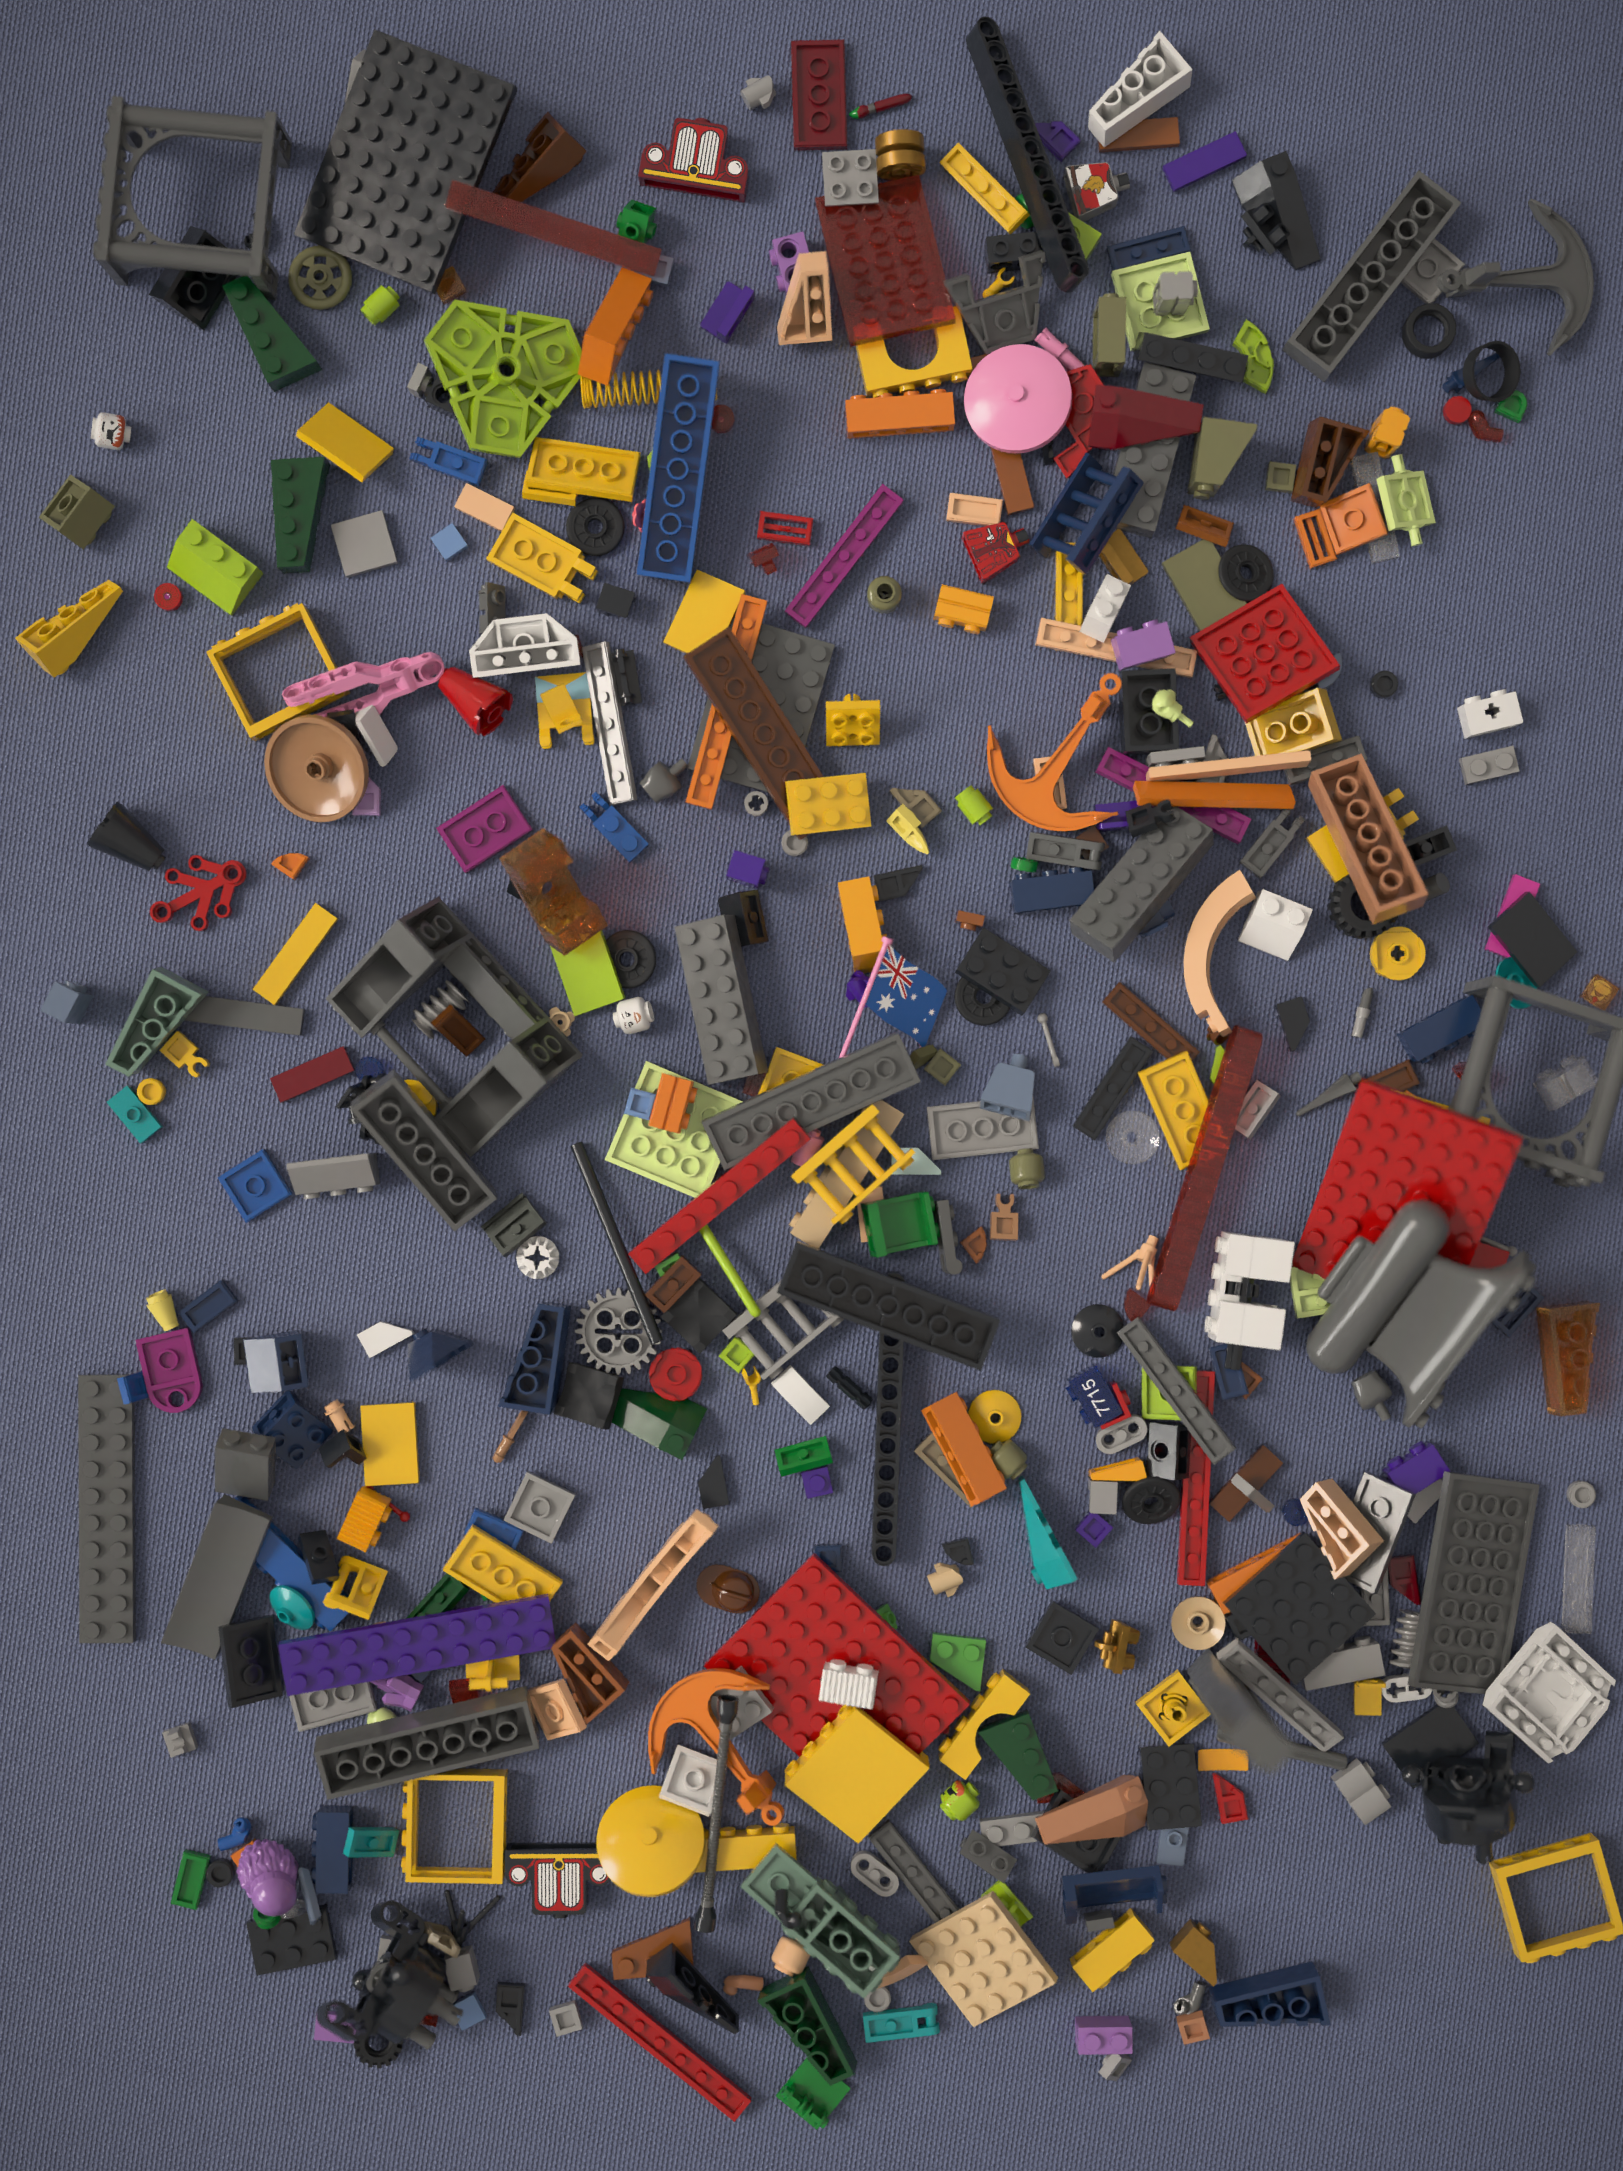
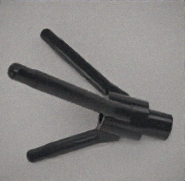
M448 1889L445 1890L446 1903L451 1919V1933L460 1949L462 1943L466 1941L468 1933L501 1899L499 1895L491 1900L471 1922L464 1920L465 1910H460L459 1918H456L450 1891Z

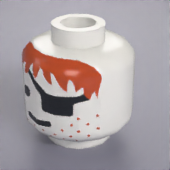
M101 412L97 418L93 417L91 439H95V444L98 447L121 450L124 442L130 443L131 427L126 426L124 416Z

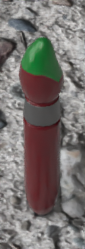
M904 93L868 105H860L851 111L849 116L854 119H862L868 114L904 105L911 101L912 95Z

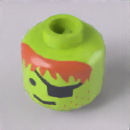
M957 1780L941 1794L942 1803L940 1807L952 1821L956 1819L964 1821L979 1808L980 1803L977 1796L980 1793L970 1781L965 1784Z

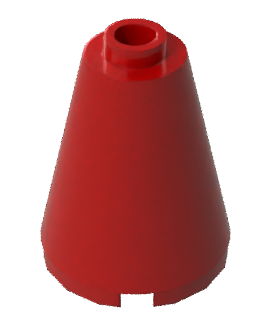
M457 667L445 668L443 675L438 680L439 689L471 730L478 736L480 734L487 736L503 722L504 718L501 715L504 710L510 711L513 696L510 692L479 677L473 678L472 674Z

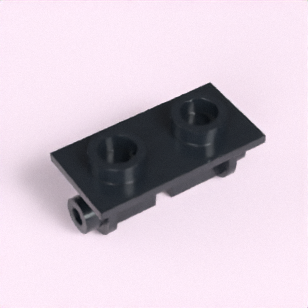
M625 649L614 650V653L611 654L621 706L642 703L634 651H625Z

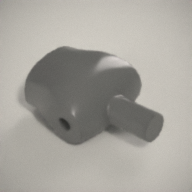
M682 758L671 768L660 761L646 773L639 783L658 804L670 798L682 788L677 776L688 765Z
M1376 1369L1351 1381L1355 1398L1362 1410L1374 1407L1381 1421L1391 1418L1384 1402L1393 1394L1386 1381L1378 1374Z

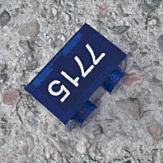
M1094 1363L1066 1379L1069 1386L1065 1389L1072 1401L1078 1400L1083 1409L1079 1413L1086 1425L1091 1423L1096 1429L1123 1413Z

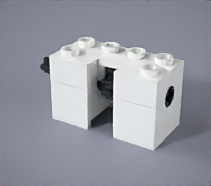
M1221 1231V1237L1217 1236L1215 1252L1218 1253L1217 1263H1213L1211 1278L1215 1279L1214 1290L1210 1289L1208 1295V1305L1211 1306V1314L1206 1316L1204 1331L1208 1332V1337L1215 1342L1227 1343L1224 1368L1240 1370L1243 1345L1281 1350L1286 1310L1279 1309L1276 1305L1251 1301L1252 1297H1259L1260 1285L1254 1284V1279L1289 1283L1295 1242Z

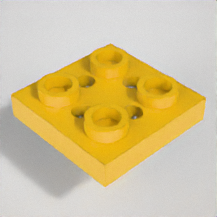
M848 694L844 697L843 701H827L826 746L880 745V700L861 701L857 694H853V701H851V694Z
M1178 1669L1135 1701L1136 1705L1168 1746H1171L1211 1715ZM1164 1693L1168 1694V1695H1164V1696H1163V1699H1164V1700L1161 1699V1695H1162V1694H1164ZM1161 1712H1164L1165 1716H1164V1715H1160V1717L1162 1718V1719H1160V1718H1159V1714H1160Z

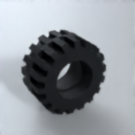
M1350 875L1340 879V882L1333 886L1334 890L1328 897L1331 901L1327 904L1328 910H1331L1332 913L1329 917L1331 921L1334 920L1336 922L1335 927L1337 930L1344 931V935L1354 936L1356 939H1366L1382 934L1392 927V922H1396L1398 916L1372 924L1371 920H1362L1353 913L1350 902L1356 888Z

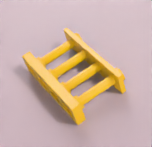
M873 1104L866 1108L791 1175L798 1184L802 1180L805 1184L809 1183L835 1212L836 1215L830 1219L834 1225L838 1221L841 1224L845 1223L853 1215L851 1210L899 1167L903 1171L914 1162L912 1156L915 1154V1151L911 1148L906 1153L903 1152L877 1122L879 1119L876 1115L879 1111ZM862 1127L866 1130L870 1129L897 1160L886 1171L881 1168L858 1142L857 1139L859 1137L855 1133ZM842 1145L846 1148L849 1147L877 1178L867 1188L864 1189L837 1159L838 1155L835 1151ZM820 1164L829 1165L856 1195L845 1207L816 1176L818 1173L815 1169Z

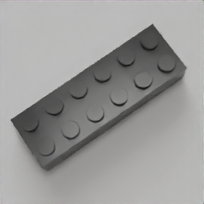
M1144 362L1135 390L1190 402L1196 375ZM1180 437L1150 441L1147 444H1136L1119 449L1113 475L1117 476L1122 467L1125 466L1132 469L1144 484L1116 529L1147 538L1153 536Z
M1179 807L1171 809L1176 818L1174 821L1169 823L1159 822L1157 823V830L1142 834L1069 920L1072 935L1113 963L1117 961L1214 845L1213 829Z
M721 915L675 926L708 1085L767 1073V1063L735 915Z
M395 1069L391 1070L351 1101V1111L454 1232L497 1199L496 1189Z

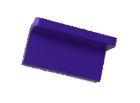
M726 282L702 320L700 327L727 344L755 300L754 290L746 285L742 290L733 283Z
M1137 801L1095 805V811H1118V815L1097 823V830L1099 832L1129 829L1125 811L1139 807Z

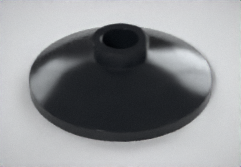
M1102 1304L1089 1305L1080 1310L1072 1322L1071 1335L1073 1342L1082 1353L1090 1357L1101 1358L1109 1356L1123 1342L1117 1332L1124 1327V1323L1120 1315L1111 1307ZM1097 1327L1104 1329V1333L1100 1337L1094 1334V1330Z

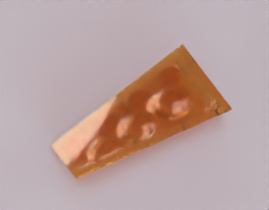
M1581 1301L1536 1307L1548 1414L1569 1416L1587 1413L1591 1380L1589 1378L1590 1363H1593L1594 1353H1592L1593 1337H1596L1597 1331L1595 1320L1596 1312H1599V1302Z

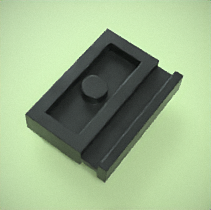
M521 1193L485 1222L481 1228L486 1232L499 1252L504 1257H507L547 1223L533 1204L530 1203L526 1195Z

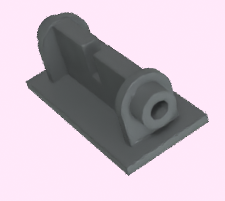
M485 582V585H481V590L478 591L479 610L486 611V615L479 616L480 635L483 634L493 620L506 618L505 586Z
M972 1830L968 1838L965 1837L960 1843L961 1850L959 1853L1002 1883L1006 1881L1017 1859L975 1830Z

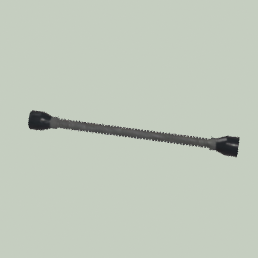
M720 1695L717 1701L720 1735L704 1892L701 1897V1904L695 1914L694 1929L702 1933L714 1932L716 1927L717 1915L714 1908L713 1892L722 1818L723 1792L725 1789L724 1782L726 1779L729 1735L738 1714L739 1698L732 1695Z

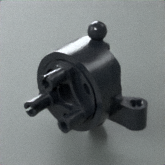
M1486 1730L1484 1759L1442 1756L1432 1763H1426L1424 1768L1414 1763L1407 1764L1401 1772L1402 1778L1407 1784L1416 1785L1421 1782L1425 1821L1431 1831L1437 1835V1841L1444 1845L1454 1843L1475 1846L1476 1861L1480 1864H1487V1859L1489 1863L1494 1860L1492 1843L1508 1835L1517 1822L1516 1790L1525 1794L1531 1792L1535 1787L1534 1777L1530 1773L1522 1771L1514 1775L1512 1762L1515 1755V1734L1513 1732Z

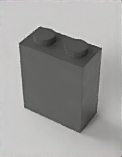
M222 1428L215 1446V1492L268 1501L275 1483L276 1437Z

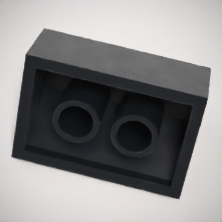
M192 226L189 227L180 244L227 248L205 230ZM164 268L149 295L173 313L201 330H205L226 295L223 285L235 280L237 275Z

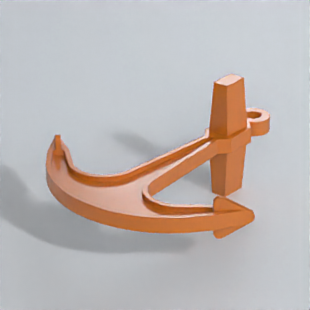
M1108 673L1101 678V690L1092 692L1081 708L1082 718L1033 778L1027 780L1017 779L1010 774L992 726H988L987 759L991 781L1004 804L1019 818L1029 824L1047 830L1073 831L1095 825L1118 815V811L1069 813L1058 806L1054 796L1056 784L1090 724L1100 721L1104 712L1111 705L1109 695L1117 694L1121 690L1122 681L1118 675ZM1109 679H1113L1116 683V686L1111 690L1106 687V682Z
M722 1668L701 1670L679 1680L662 1696L651 1717L648 1731V1753L651 1773L656 1774L664 1752L668 1729L674 1723L683 1722L690 1724L716 1754L718 1753L719 1722L711 1708V1698L714 1692L721 1689L741 1691L770 1689V1684L748 1674ZM730 1740L727 1766L740 1780L742 1792L736 1801L747 1815L756 1808L762 1809L761 1817L766 1824L770 1826L779 1824L784 1818V1808L780 1803L771 1801L772 1790L777 1783L767 1770L759 1775L752 1774ZM769 1810L775 1811L777 1817L771 1816Z

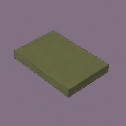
M1204 539L1161 564L1198 631L1205 629L1247 604L1246 601H1241L1231 596L1222 586L1218 573L1221 557L1214 544Z

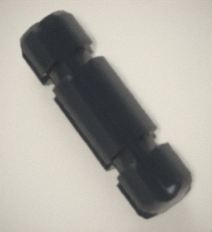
M834 1366L827 1373V1378L833 1384L836 1383L837 1387L851 1400H856V1404L864 1410L868 1408L873 1401L872 1397L866 1392L863 1393L862 1389L847 1375H842L843 1372Z

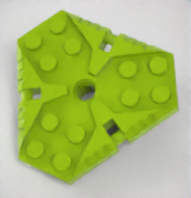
M454 300L426 336L424 343L438 372L444 390L449 391L451 396L449 402L471 451L520 458L550 419L552 410H557L581 378V375H578L582 350L568 319L517 311L516 315L507 314L506 308ZM505 324L514 326V332H504ZM503 364L510 366L513 375L509 377L502 375L499 371V366ZM466 384L469 392L461 394L458 386ZM537 396L545 402L542 407L534 402Z

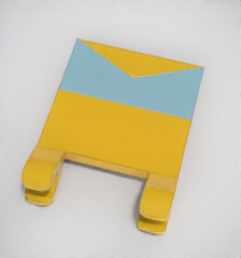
M586 672L535 677L539 741L542 749L552 748L550 729H556L540 694L562 683L565 684L583 720V723L574 727L582 726V740L584 744L593 745L595 741L591 698Z

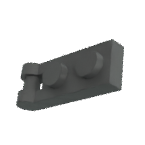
M1030 832L1026 859L1101 870L1102 861H1100L1101 851H1104L1105 843ZM1083 849L1090 850L1089 859L1081 858Z
M948 1200L934 1201V1218L940 1230V1237L937 1239L941 1269L946 1274L957 1275L962 1271V1263L956 1259L955 1247L958 1246L956 1231H952L951 1220H954V1209Z

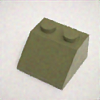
M70 474L39 518L84 550L87 545L93 542L100 526L110 519L115 506Z

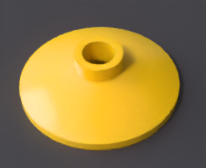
M985 1391L979 1394L969 1407L968 1415L977 1424L980 1431L979 1436L985 1442L996 1443L998 1440L1005 1442L1012 1438L1020 1427V1407L1017 1401L1004 1391ZM993 1413L1000 1415V1420L996 1423L990 1420Z

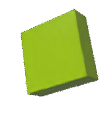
M736 1337L719 1354V1357L738 1373L754 1356L746 1344Z

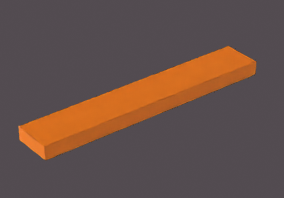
M1135 781L1133 785L1138 806L1150 802L1152 806H1157L1161 801L1170 800L1173 807L1294 809L1296 803L1289 784Z

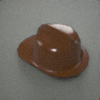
M715 1564L706 1567L697 1578L696 1588L698 1595L705 1603L712 1607L741 1614L751 1610L759 1599L760 1589L758 1582L752 1575L744 1571Z

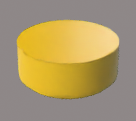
M154 1078L143 1080L137 1088L139 1100L147 1105L159 1104L166 1095L164 1084Z

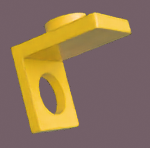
M564 683L540 694L559 734L583 723Z
M1381 1678L1354 1681L1355 1715H1382V1688H1386V1683Z

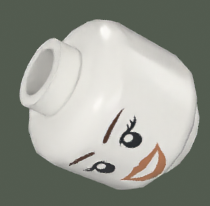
M635 997L620 1001L617 1004V1012L613 1013V1020L616 1028L621 1027L625 1034H633L650 1028L651 1022L654 1021V1012L649 1001H645L642 997Z

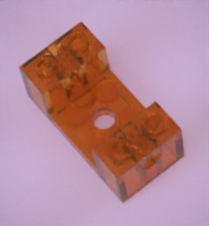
M544 828L499 858L544 940L564 956L608 926L597 904L582 895L567 866L574 861L563 841ZM551 881L552 889L548 893L543 894V885Z

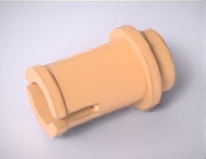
M337 1399L324 1407L326 1410L324 1414L325 1416L329 1415L338 1433L342 1429L348 1432L349 1429L354 1428V1425L343 1409L344 1403H340Z

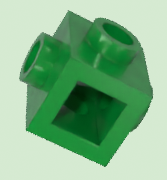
M631 199L624 207L623 212H620L616 228H619L617 239L625 241L627 245L632 247H643L649 239L652 240L655 236L657 224L654 223L657 208Z

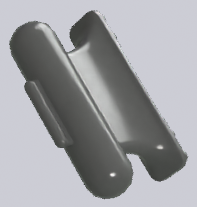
M1424 1199L1412 1200L1402 1206L1376 1243L1369 1241L1363 1236H1357L1317 1291L1318 1296L1331 1305L1306 1340V1351L1310 1362L1319 1370L1329 1374L1346 1372L1353 1367L1365 1350L1378 1358L1395 1374L1403 1387L1406 1404L1402 1424L1408 1428L1415 1425L1420 1429L1428 1421L1429 1415L1426 1413L1428 1408L1432 1407L1436 1410L1442 1403L1444 1396L1440 1393L1445 1387L1446 1382L1444 1381L1489 1322L1496 1318L1503 1307L1511 1312L1516 1308L1520 1297L1517 1296L1520 1288L1528 1291L1536 1278L1532 1275L1536 1269V1264L1530 1261V1254L1526 1251H1520L1508 1263L1494 1268L1469 1267L1439 1255L1437 1252L1445 1243L1450 1233L1449 1221L1445 1212L1437 1204Z

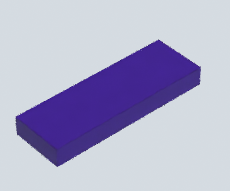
M1235 131L1163 165L1162 170L1174 193L1245 159L1247 154Z

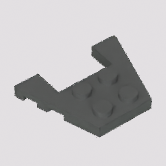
M1040 250L1018 257L1023 286L974 301L970 276L968 274L943 280L944 286L984 354H990L1005 346L1022 344L1036 339L1040 308L1038 303L1039 291L1043 281V276H1041L1043 262L1045 263L1044 251Z

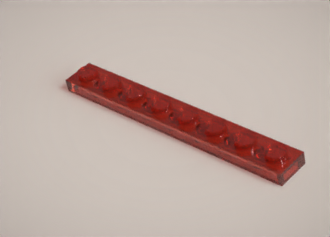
M455 180L451 182L445 204L446 209L652 277L655 275L662 250Z

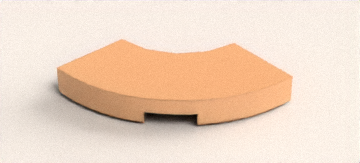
M921 1955L904 1956L892 1972L888 1971L883 1976V1981L878 1988L885 1987L910 1976L926 1966L928 1962Z

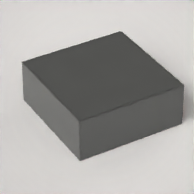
M1110 1909L1083 1913L1088 1932L1115 1928Z

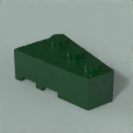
M1027 1709L978 1728V1733L1032 1800L1058 1791Z

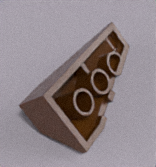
M549 112L531 130L525 139L529 143L522 155H515L512 160L514 165L511 173L502 176L486 202V205L497 217L567 174L582 161L583 155L587 152Z

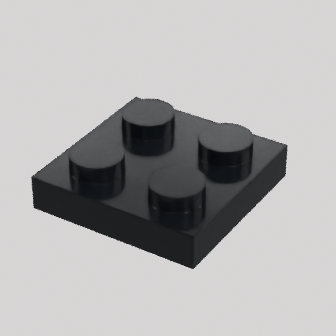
M1052 1600L1026 1642L1025 1647L1072 1675L1099 1628Z

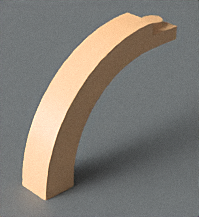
M1240 870L1223 881L1200 907L1188 933L1184 952V978L1190 1002L1200 1019L1210 1015V1017L1206 1018L1207 1023L1213 1033L1219 1031L1222 1037L1231 1033L1232 1030L1221 1013L1212 992L1210 962L1214 945L1223 927L1237 911L1256 899Z

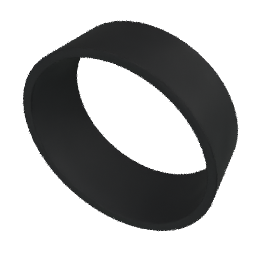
M1491 341L1473 349L1467 356L1463 366V381L1468 392L1474 398L1483 401L1499 402L1510 397L1520 380L1521 369L1518 356L1510 345L1502 341ZM1484 348L1495 351L1500 356L1504 365L1503 383L1498 392L1491 397L1485 396L1480 391L1474 375L1477 357Z

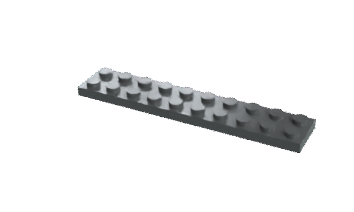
M130 1374L78 1375L79 1643H134L136 1641L135 1402L123 1404L117 1378Z

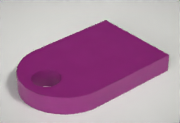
M190 1328L135 1340L147 1393L151 1402L160 1410L168 1413H178L192 1407L202 1393L203 1382ZM174 1391H179L184 1395V1403L181 1406H176L171 1401V1395Z

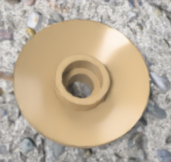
M1201 1596L1183 1600L1175 1608L1171 1619L1172 1630L1176 1639L1185 1647L1194 1650L1208 1649L1217 1644L1224 1634L1226 1625L1224 1614L1219 1605L1213 1600ZM1197 1616L1203 1619L1199 1625L1193 1623V1619Z

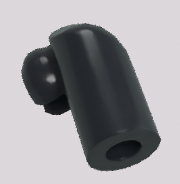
M775 1890L774 1912L787 1929L792 1930L794 1927H799L802 1923V1918L798 1912L791 1913L789 1910L788 1890Z

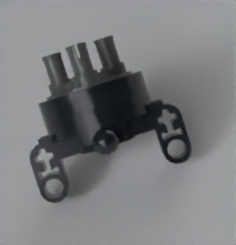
M394 1900L380 1902L371 1910L372 1923L391 1935L393 1939L386 1952L377 1960L370 1972L363 1969L353 1975V1987L360 1991V2000L354 2009L340 2000L324 2002L317 2009L316 2019L322 2027L347 2042L364 2040L369 2034L375 2036L378 2033L394 2044L410 2038L428 2050L433 2045L437 2035L419 2023L426 2015L436 2014L452 2026L457 2025L460 2021V2018L457 2016L462 2017L463 2010L453 2005L459 1991H451L450 1986L443 1982L446 1972V1961L423 1946L428 1937V1934L423 1933L425 1929L423 1919ZM385 1907H387L390 1911V1918L388 1921L385 1920L383 1916V1910ZM331 2007L336 2010L334 2021H331L328 2016ZM356 2023L355 2028L349 2024Z

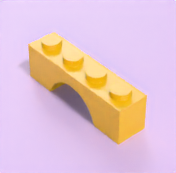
M1004 1669L999 1674L995 1672L986 1684L988 1689L983 1695L978 1694L970 1705L972 1710L966 1717L964 1715L960 1717L954 1726L956 1730L951 1738L946 1737L938 1748L940 1751L938 1754L939 1760L965 1780L982 1759L975 1743L976 1732L980 1724L986 1718L995 1714L1015 1715L1030 1695L1029 1689Z

